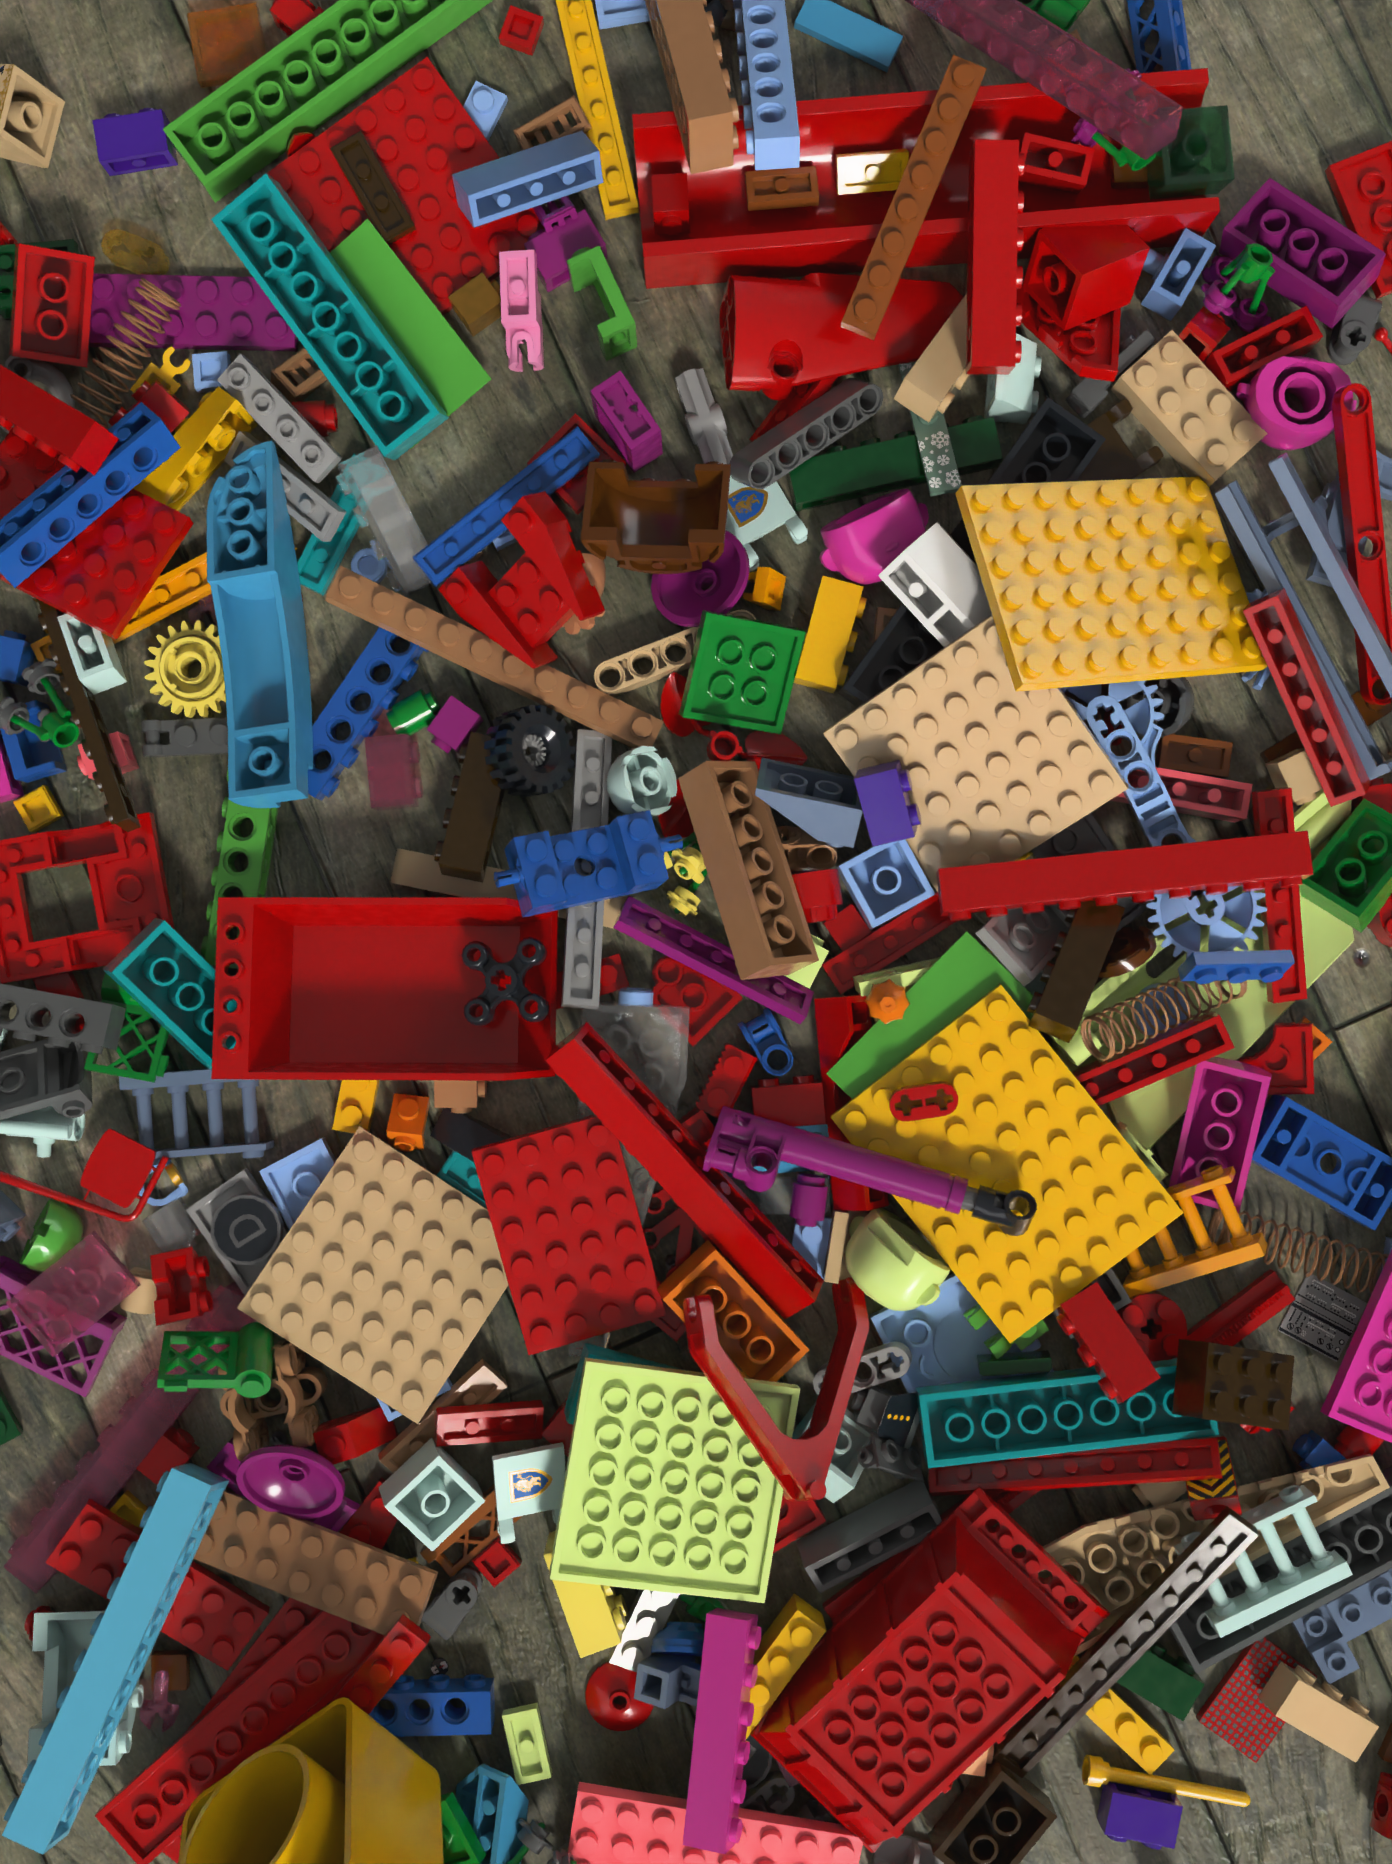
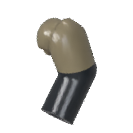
M707 0V7H704L705 12H712L714 25L735 32L734 9L732 12L726 10L720 0Z

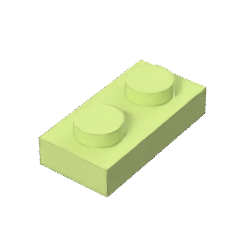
M538 1703L503 1710L502 1719L516 1784L521 1785L551 1778L552 1767Z

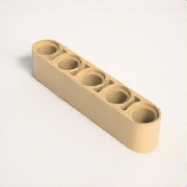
M741 609L727 614L756 620L754 615L747 610ZM699 626L686 629L602 662L594 672L597 689L615 697L668 677L673 672L678 673L688 669ZM672 646H680L686 654L682 660L674 662L667 658V650ZM645 658L652 662L653 668L647 674H638L633 669V666L637 660ZM607 671H615L620 675V681L614 687H606L601 683V677Z

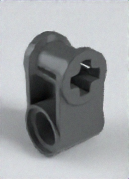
M1362 295L1333 327L1327 350L1333 362L1338 365L1351 364L1358 357L1359 353L1368 347L1381 312V300Z
M472 1567L460 1569L449 1579L441 1591H438L430 1600L421 1621L447 1641L474 1606L482 1589L483 1580L481 1574ZM467 1586L469 1589H466L464 1592L460 1590Z

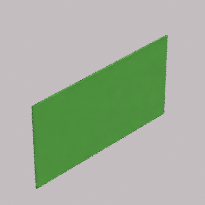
M366 219L330 252L448 416L491 380L488 373L369 219Z
M966 931L906 992V997L911 1004L905 1010L903 1019L893 1020L886 1025L881 1020H878L826 1074L853 1099L999 984L1004 987L1029 1020H1031L1033 1013L1028 1012L1027 1009L1033 995Z

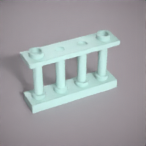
M1304 1485L1286 1487L1279 1492L1278 1497L1242 1513L1241 1517L1254 1525L1257 1530H1260L1280 1572L1278 1577L1266 1583L1260 1582L1246 1550H1244L1235 1560V1563L1247 1586L1245 1593L1234 1598H1228L1219 1578L1207 1588L1214 1604L1211 1609L1205 1611V1614L1211 1626L1220 1637L1226 1636L1353 1575L1344 1558L1335 1550L1331 1552L1325 1550L1305 1508L1318 1501L1316 1496ZM1290 1514L1293 1515L1312 1554L1310 1562L1299 1567H1293L1273 1525L1274 1522ZM1193 1532L1184 1536L1181 1539V1543L1173 1546L1176 1553L1180 1555L1200 1535V1532Z

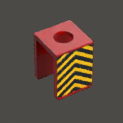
M1224 1436L1214 1437L1218 1439L1223 1478L1186 1481L1194 1521L1215 1519L1226 1506L1240 1516L1242 1515L1228 1442Z

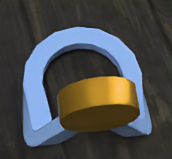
M170 1158L165 1165V1170L175 1186L179 1187L166 1198L154 1199L149 1197L146 1203L152 1206H164L182 1198L188 1193V1188L181 1174ZM144 1186L142 1187L139 1193L140 1196H142L145 1191Z

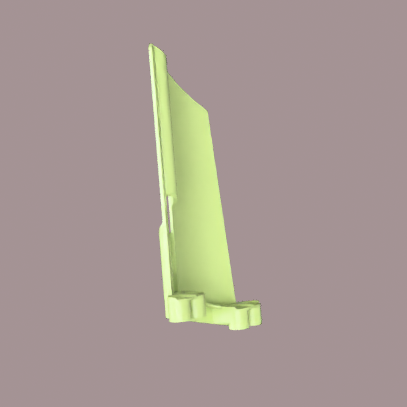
M1323 789L1316 793L1317 798L1305 803L1294 812L1295 832L1308 831L1312 861L1351 815V800L1331 807ZM1242 886L1222 895L1224 902L1246 891H1243ZM1299 888L1306 989H1308L1353 943L1354 934L1351 926L1302 897ZM1200 894L1197 897L1200 906L1196 908V911L1199 915L1205 913L1210 918L1213 916L1211 910L1216 907L1213 901L1206 902ZM1259 899V900L1256 901L1258 906H1260V899ZM1186 913L1165 924L1164 927L1169 931L1191 919ZM1261 913L1256 914V918L1261 920ZM1224 915L1220 919L1242 934L1246 930V928ZM1201 925L1200 952H1208L1209 925ZM1253 926L1251 930L1258 936V939H1244L1248 947L1247 951L1264 950L1262 927ZM1164 934L1154 936L1157 947L1153 955L1145 963L1120 976L1103 978L1094 986L1078 1029L1069 1043L1044 1033L1048 1038V1044L1071 1072L1099 1060L1090 1054L1082 1040L1081 1023L1084 1018L1098 1012L1101 1013L1104 1009L1112 1008L1120 1002L1123 1003L1128 998H1134L1142 989L1151 984L1167 983L1169 979L1177 978L1179 976L1178 967L1186 960L1187 952L1157 978H1151L1146 972V964L1164 949L1161 947V944L1166 938ZM1237 946L1233 948L1234 951H1243ZM1247 980V990L1243 997L1232 999L1230 1003H1222L1219 1008H1211L1210 1010L1221 1016L1235 1047L1215 1057L1237 1061L1295 1001L1274 1004L1268 1002L1266 983L1262 982V980ZM1178 981L1177 988L1185 994L1184 983ZM1187 981L1196 991L1195 981ZM1214 981L1209 983L1215 996L1220 999L1218 988ZM1220 981L1226 991L1230 993L1227 981ZM1231 983L1233 994L1238 995L1241 990L1240 983ZM1198 984L1201 995L1209 1003L1204 987ZM1187 986L1190 999L1192 1000L1194 1005L1197 1008H1199L1194 993ZM1222 994V1000H1228V997ZM1211 995L1212 1005H1217L1219 1002ZM1200 999L1201 1010H1206L1208 1006ZM1132 1001L1127 1002V1004L1132 1006ZM1190 1004V1015H1196L1198 1011ZM1124 1006L1123 1013L1131 1021L1136 1032V1039L1142 1040L1144 1035L1136 1028L1132 1019L1131 1009ZM1160 1007L1159 1010H1158V1012H1159L1160 1016H1162V1015L1164 1014V1012L1162 1011V1009H1161V1007ZM1108 1011L1105 1014L1110 1016L1111 1011ZM1114 1011L1112 1018L1120 1026L1124 1034L1125 1045H1132L1133 1040L1123 1028L1121 1015ZM1103 1016L1102 1020L1106 1022V1024L1111 1029L1110 1020ZM1124 1019L1128 1031L1133 1036L1132 1030L1128 1022ZM1092 1020L1090 1029L1093 1042L1097 1049L1107 1056L1110 1049L1102 1040L1099 1024ZM1089 1021L1087 1022V1025H1086L1087 1035H1088V1023H1089ZM1113 1024L1117 1036H1118L1119 1039L1122 1041L1121 1035H1120L1118 1029H1117L1116 1026ZM1102 1029L1103 1034H1104V1037H1105L1106 1041H1107L1108 1044H1109V1041H1108V1038H1107V1036H1106V1033H1105V1031ZM1114 1037L1115 1050H1121L1122 1045ZM1197 1064L1099 1106L1159 1182L1169 1174L1151 1157L1153 1153L1150 1149L1186 1113Z

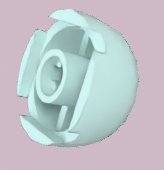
M652 746L634 748L618 756L611 765L607 776V791L612 803L621 812L632 814L650 810L652 817L668 811L672 806L668 805L671 797L676 796L677 793L676 774L668 758H661L654 752L658 749Z

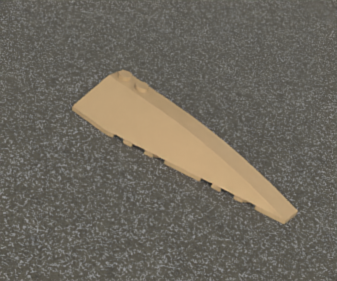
M1367 1454L1238 1486L1237 1491L1241 1511L1244 1513L1278 1497L1279 1492L1286 1487L1304 1485L1316 1496L1318 1501L1305 1507L1314 1527H1317L1390 1488L1373 1455ZM1189 1499L1084 1524L1043 1546L1066 1571L1110 1612V1615L1085 1637V1640L1078 1646L1075 1656L1091 1648L1175 1561L1179 1555L1173 1546L1181 1543V1539L1190 1533H1201L1214 1519L1194 1521ZM1292 1514L1273 1523L1282 1544L1302 1535ZM1257 1530L1259 1536L1245 1549L1251 1562L1270 1552L1260 1530ZM1235 1561L1218 1577L1219 1579L1238 1569ZM1042 1570L1038 1575L1042 1578H1047L1051 1575V1572ZM1072 1595L1065 1598V1601L1068 1603H1073L1077 1600V1597Z

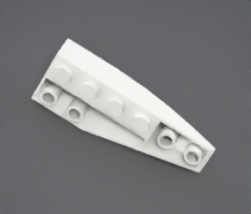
M938 522L908 546L878 575L943 647H946L992 615L977 564Z

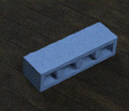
M582 130L452 174L458 207L474 228L603 183L600 152Z

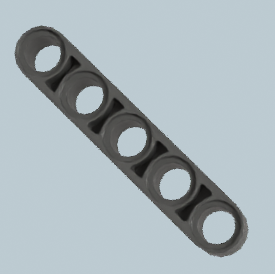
M856 378L844 380L735 453L729 463L731 464L732 479L755 489L762 490L770 486L876 414L883 402L881 388L876 384Z

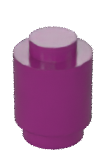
M806 1173L797 1174V1181L793 1182L789 1211V1216L796 1218L795 1224L816 1227L817 1221H824L828 1186L825 1185L826 1177Z

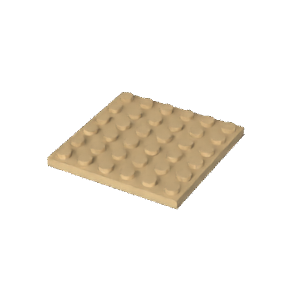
M992 615L827 728L823 733L854 777L859 769L900 760L902 770L908 769L912 782V790L908 791L911 804L917 803L921 824L917 825L915 837L906 839L924 874L937 892L936 873L938 869L1015 861L1128 789V784L1061 688L1015 691Z
M359 1126L237 1309L418 1424L509 1284L488 1210Z

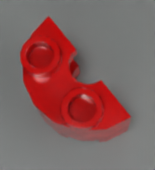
M192 1246L150 1255L152 1280L157 1290V1298L154 1301L156 1326L202 1317L204 1313L213 1310L212 1295L206 1286L205 1277L210 1275V1266L205 1255L199 1257Z

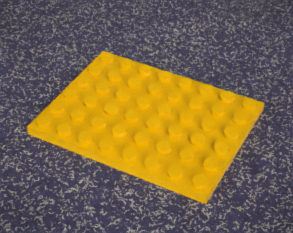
M1200 477L962 485L955 493L1015 691L1262 671L1267 667L1243 612L1249 604V600L1210 488Z
M999 984L838 1109L830 1118L853 1145L950 1174L949 1176L954 1177L956 1175L968 1179L967 1186L979 1189V1186L982 1185L1006 1193L1014 1190H1024L1035 1198L1037 1210L1028 1230L1023 1235L1010 1236L1004 1233L998 1224L971 1217V1211L960 1209L959 1214L945 1211V1208L942 1207L940 1209L892 1194L1011 1344L1056 1310L1060 1304L1076 1295L1184 1212L1040 1032L1028 1026L1030 1022L1028 1017L1004 987ZM942 1081L951 1084L956 1089L958 1105L951 1114L946 1116L907 1122L896 1119L889 1108V1099L892 1093L901 1087ZM944 1089L937 1090L936 1097L926 1098L925 1101L926 1103L937 1102L940 1108L947 1107L946 1102L952 1099V1095H946ZM902 1095L901 1101L895 1103V1107L902 1108L903 1113L908 1114L910 1113L911 1106L922 1104V1100L911 1101L908 1095ZM1011 1210L1013 1214L1023 1216L1020 1212Z

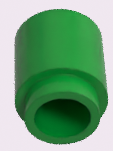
M420 689L392 705V710L387 712L386 715L399 737L406 734L411 736L429 726L436 717L437 712L441 710V707L432 692L425 694Z

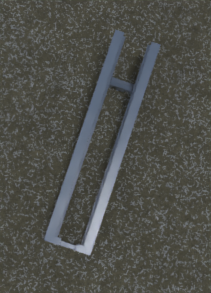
M1284 453L1269 461L1268 465L1292 509L1289 513L1282 515L1279 519L1270 521L1265 526H1261L1237 480L1220 488L1215 495L1268 595L1285 588L1369 780H1373L1391 772L1392 759L1385 761L1270 542L1275 537L1294 527L1301 526L1391 698L1392 652L1329 534L1325 512L1328 504L1324 496L1320 495L1314 498L1313 501L1311 500L1288 454Z

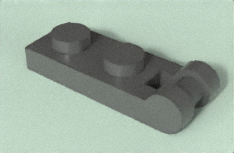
M227 718L141 721L142 732L145 733L146 745L142 746L143 757L228 754ZM160 733H169L170 745H160Z

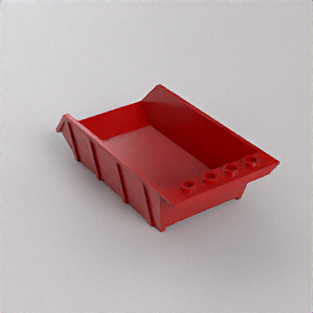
M218 897L211 1079L505 1081L553 1077L555 1072L545 1060L556 1047L558 910L523 918L518 900L507 897ZM234 927H238L240 934L238 938L232 940L230 938V931ZM534 937L541 940L546 946L547 956L543 963L527 971L525 986L530 992L540 994L546 998L550 1007L547 1017L540 1022H529L520 1015L519 1008L515 1002L506 1000L497 1005L494 1017L487 1025L476 1026L468 1022L464 1016V1006L471 998L478 997L484 992L486 983L482 972L473 970L464 964L462 960L463 948L469 942H483L489 946L497 962L506 963L514 958L517 946L524 938ZM535 946L528 950L529 958L534 956L536 952ZM480 950L475 952L474 961L480 958ZM236 963L239 968L236 975L230 976L228 972L229 966ZM505 975V979H500V986L506 988V984H511V977ZM234 999L237 1002V1008L234 1012L230 1013L227 1009V1004L230 1000ZM537 1002L530 1006L532 1014L538 1010ZM482 1006L476 1009L477 1017H480L483 1013ZM230 1036H234L236 1039V1045L232 1049H228L226 1046V1040Z
M978 1486L821 1637L750 1735L849 1832L859 1837L863 1845L871 1853H875L883 1841L892 1837L898 1839L903 1834L905 1826L940 1793L946 1794L952 1788L955 1779L995 1742L1000 1744L1006 1738L1007 1731L1045 1696L1049 1698L1055 1693L1056 1686L1067 1675L1078 1646L1085 1640V1637L1110 1615V1612ZM990 1519H995L999 1524L996 1527H989L986 1525V1522ZM1018 1544L1023 1545L1025 1547V1549L1019 1553L1014 1552L1012 1550V1548ZM1042 1570L1051 1572V1575L1047 1578H1042L1038 1574ZM1072 1595L1077 1597V1600L1073 1603H1068L1065 1601V1598Z

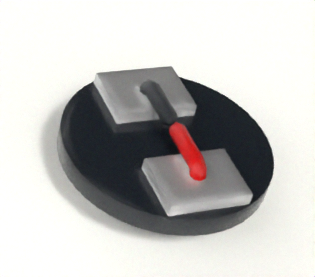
M443 1658L433 1660L431 1664L432 1673L434 1675H445L449 1667L448 1662Z

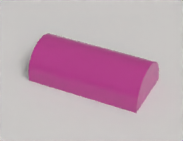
M1212 1057L1197 1064L1169 1187L1202 1176V1171L1216 1165H1221L1223 1169L1233 1166L1236 1173L1233 1181L1226 1184V1187L1239 1214L1270 1086L1271 1073L1250 1064L1218 1057ZM1212 1189L1191 1195L1195 1203L1220 1209Z

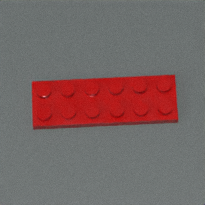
M89 1498L49 1554L45 1563L107 1599V1593L113 1581L117 1577L121 1578L127 1564L123 1560L129 1546L133 1541L138 1542L143 1530ZM192 1561L161 1632L228 1671L269 1614L270 1607Z

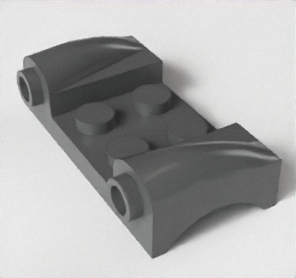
M47 1039L0 1052V1120L50 1106L57 1113L68 1118L82 1116L93 1106L91 1071L84 1069L88 1052L80 1050V1043L70 1042L69 1048L46 1044Z

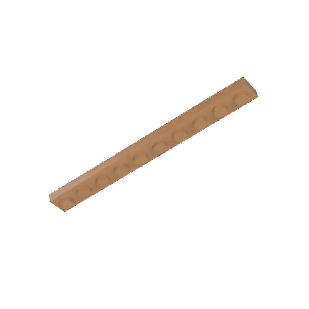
M343 566L340 567L326 594V602L541 705L547 706L633 749L640 746L653 747L664 722L546 664L533 669L486 635Z

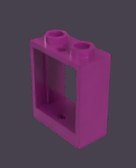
M621 370L590 390L595 417L633 473L663 454L661 429ZM632 405H636V406H637V411H636V412H635V411L633 410V408L631 407Z

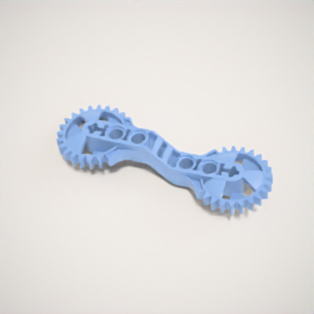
M1147 680L1109 683L1108 696H1101L1102 684L1062 687L1061 690L1064 694L1068 691L1088 704L1085 707L1067 697L1082 720H1086L1089 730L1128 784V789L1123 793L1151 847L1161 846L1162 839L1169 835L1178 837L1182 844L1197 842L1190 837L1184 828L1155 767V750L1163 729L1153 724V722L1164 719L1163 713L1154 711V708L1163 704V699L1151 698L1158 690V686L1151 685L1146 687L1144 684ZM1142 691L1146 698L1123 710L1119 703L1120 701ZM1099 708H1103L1105 712L1110 710L1113 712L1110 715V723L1114 731L1106 738L1102 736V734L1108 733L1105 722L1103 720H1095L1098 716L1097 710ZM1119 725H1121L1123 728L1115 730ZM1136 733H1138V734L1144 736L1141 741H1140V739L1138 738V736H1137ZM1119 738L1128 740L1132 747L1130 753L1125 756L1115 755L1110 748L1114 740ZM1134 770L1146 772L1149 778L1148 784L1142 788L1131 786L1127 779L1129 773ZM1240 886L1228 887V892ZM1205 891L1202 892L1201 895L1206 902L1213 901L1216 906L1211 910L1213 916L1210 918L1205 913L1200 915L1197 913L1196 908L1200 906L1197 896L1189 900L1188 897L1169 899L1168 893L1154 894V897L1157 898L1156 902L1146 904L1147 908L1156 910V915L1151 916L1147 921L1151 923L1158 922L1160 926L1152 933L1153 936L1164 934L1166 938L1162 942L1161 947L1164 948L1173 944L1175 948L1172 956L1177 957L1184 951L1187 952L1186 959L1192 952H1200L1201 925H1209L1208 952L1234 951L1233 948L1236 946L1243 951H1247L1248 947L1244 939L1257 940L1258 936L1251 929L1253 926L1262 927L1265 924L1256 918V914L1267 911V908L1258 906L1256 902L1265 897L1266 894L1261 892L1254 893V891H1246L1224 902L1222 897L1224 894L1206 895ZM1186 913L1191 919L1169 931L1164 927L1165 924ZM1224 915L1246 928V930L1242 934L1220 919Z

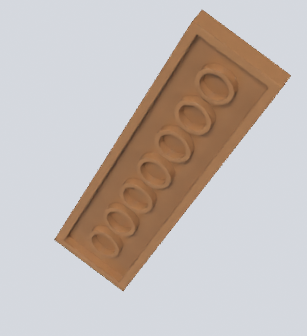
M226 1488L194 1557L197 1561L383 1635H386L402 1614L420 1626L438 1574L436 1570L308 1520L298 1519L278 1512L265 1511L246 1497Z

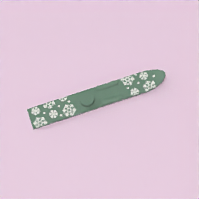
M917 361L898 364L902 382ZM909 410L930 497L957 492L962 484L944 414L937 411L928 423Z

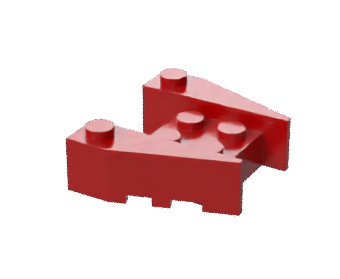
M546 491L522 496L501 519L506 528L525 550V553L499 581H497L481 560L458 567L438 589L459 617L533 669L553 662L558 658L546 642L574 614L580 621H583L605 611L595 585L591 586L582 565L585 563L580 550L576 551L569 533L572 532L568 519Z

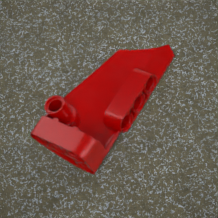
M811 273L804 276L801 280L731 275L721 302L719 314L727 390L756 392L762 389V392L767 397L778 401L788 398L794 386L917 361L964 297L949 282L899 279L875 339L871 340L840 327L860 276Z

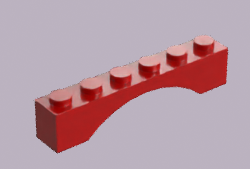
M860 994L814 999L818 1053L829 1138L851 1144L830 1117L849 1102L851 1098L826 1073L872 1027L869 1007L864 1000L866 996L861 997ZM831 1176L834 1210L869 1211L889 1206L888 1193Z

